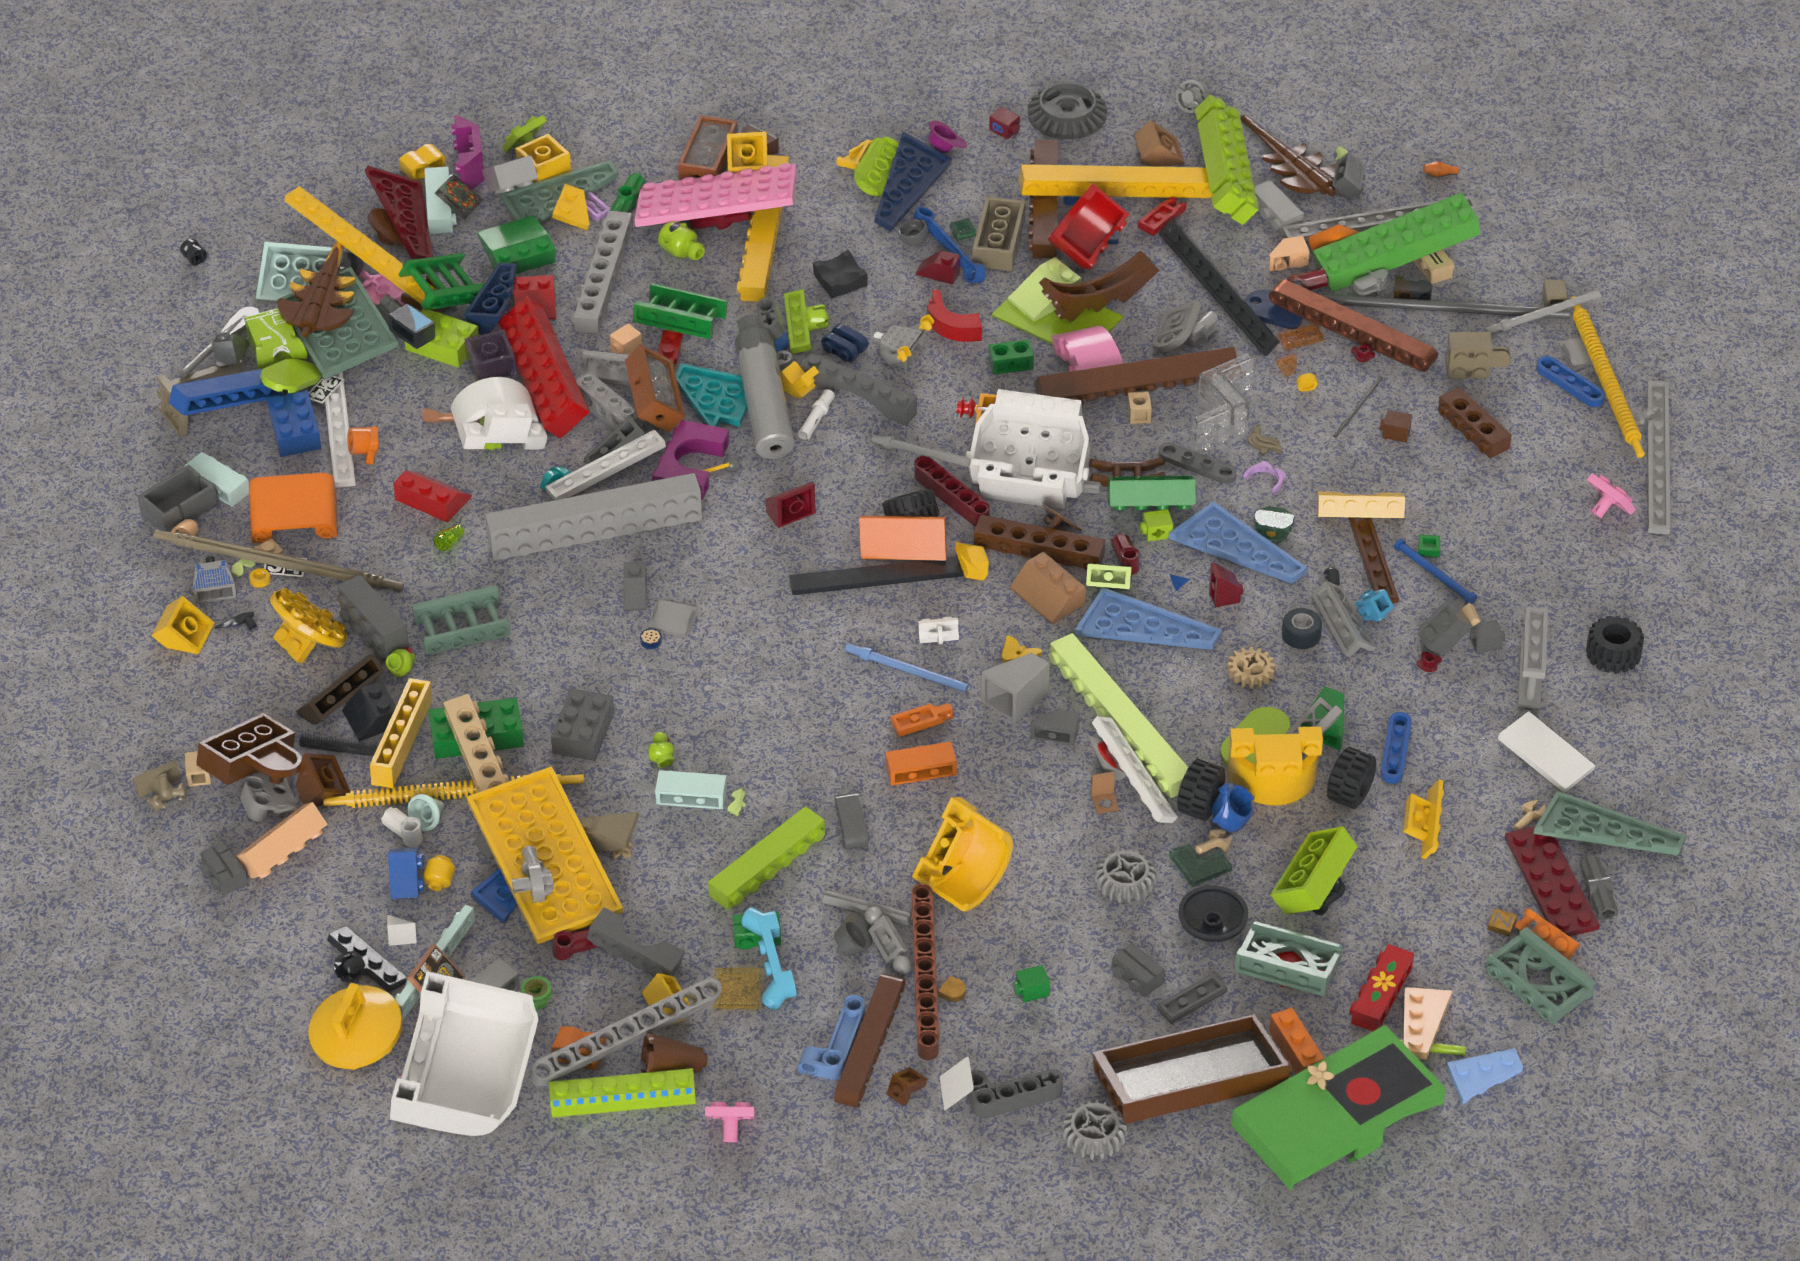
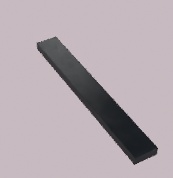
M958 556L947 557L946 561L920 560L789 575L792 595L962 577L963 570Z

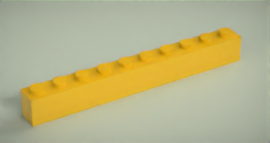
M767 155L768 166L777 167L781 164L789 163V156ZM783 206L753 211L754 215L752 214L750 220L752 228H748L747 233L749 241L745 242V253L747 254H743L742 266L744 268H740L741 281L737 283V293H740L741 301L759 302L761 299L766 298Z
M1021 165L1018 179L1021 194L1033 196H1082L1092 183L1109 197L1211 198L1214 195L1210 192L1206 168Z

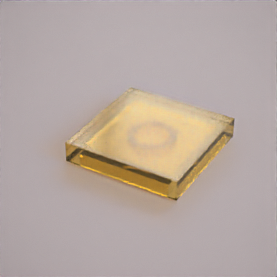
M715 967L714 978L721 983L722 991L717 1001L713 1004V1009L760 1010L762 968Z

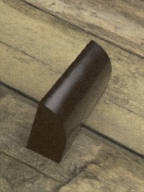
M370 654L357 662L296 710V712L309 723L318 724L352 698L360 688L367 686L385 670L374 655Z

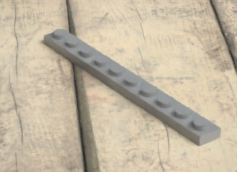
M1472 195L1464 196L1475 214H1477L1478 207ZM1438 201L1282 226V234L1284 238L1303 236L1305 242H1309L1310 236L1338 224L1362 232Z
M1648 381V533L1667 535L1670 534L1669 382Z

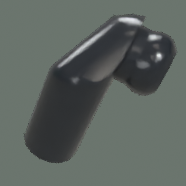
M1335 567L1326 568L1324 574H1327L1325 577L1327 581L1339 586V571Z

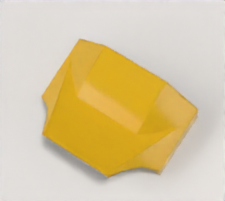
M955 541L956 546L954 548L965 577L980 581L985 580L988 575L989 561L984 547L962 544Z

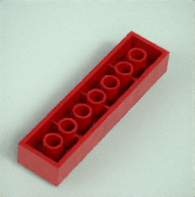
M525 296L498 323L544 429L558 438H562L585 418L590 411L544 307L529 296Z

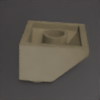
M630 812L585 817L581 819L580 823L595 852L626 849L639 818V813Z

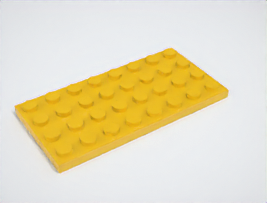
M552 766L467 796V803L537 945L553 939L554 935L559 931L573 932L591 925L603 907L618 915L623 913V906ZM527 846L536 848L538 860L542 861L544 867L552 874L554 890L551 894L545 896L544 902L533 903L530 891L517 894L513 892L512 879L528 877V875H524L521 871V866L524 863L522 850Z

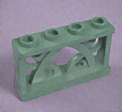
M1254 921L1245 941L1236 953L1234 972L1325 996L1327 987L1341 962L1343 946ZM1293 951L1303 961L1291 963L1280 960L1276 954Z
M1527 927L1521 930L1517 937L1493 955L1490 954L1487 957L1486 970L1492 978H1497L1501 981L1508 991L1516 993L1527 1006H1532L1543 1019L1551 1021L1554 1025L1563 1016L1594 994L1596 981ZM1520 948L1523 949L1521 956L1514 954ZM1506 959H1511V960H1515V961L1519 962V964L1516 963V962L1511 961V962H1507V966H1506V965H1505L1504 963H1502V962H1503L1504 960H1506ZM1526 966L1535 970L1546 968L1550 970L1551 985L1529 983ZM1556 977L1561 979L1558 983L1555 980ZM1576 991V993L1569 998L1566 995V993ZM1557 995H1560L1563 1003L1559 1006L1554 1004L1556 1003Z

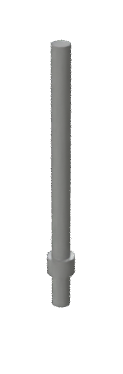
M1599 290L1512 319L1500 320L1497 324L1485 327V332L1493 334L1499 331L1511 330V327L1601 298V293Z
M873 435L872 437L873 443L883 445L887 449L893 450L896 448L970 467L971 459L898 441L895 437Z

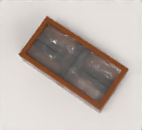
M700 115L678 163L679 180L686 177L700 178L707 174L716 176L724 173L728 164L727 134L738 133V121Z
M640 344L625 359L636 414L641 420H646L654 424L655 427L670 432L685 418L673 363L668 358Z

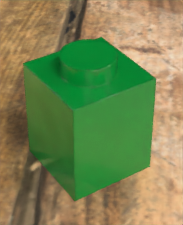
M1043 965L1016 971V981L1013 982V989L1016 996L1020 995L1023 1003L1050 996V981Z

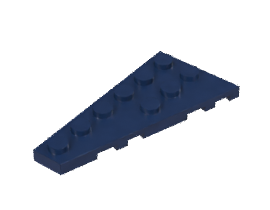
M902 132L874 223L892 231L951 165L952 158Z

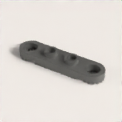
M1164 443L1159 447V458L1163 457L1165 462L1225 484L1233 482L1236 478V469L1232 465L1174 443ZM1167 450H1172L1174 453L1166 454L1164 452ZM1221 472H1229L1231 475L1223 476Z

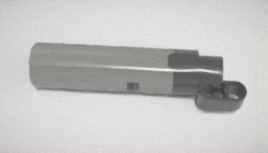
M766 297L757 304L758 315H746L737 321L739 334L735 339V348L756 452L760 457L774 460L790 454L795 447V441L774 340L780 338L783 334L781 316L774 300Z

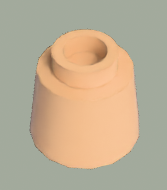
M184 519L172 529L171 533L180 532L196 536L198 525L192 519Z

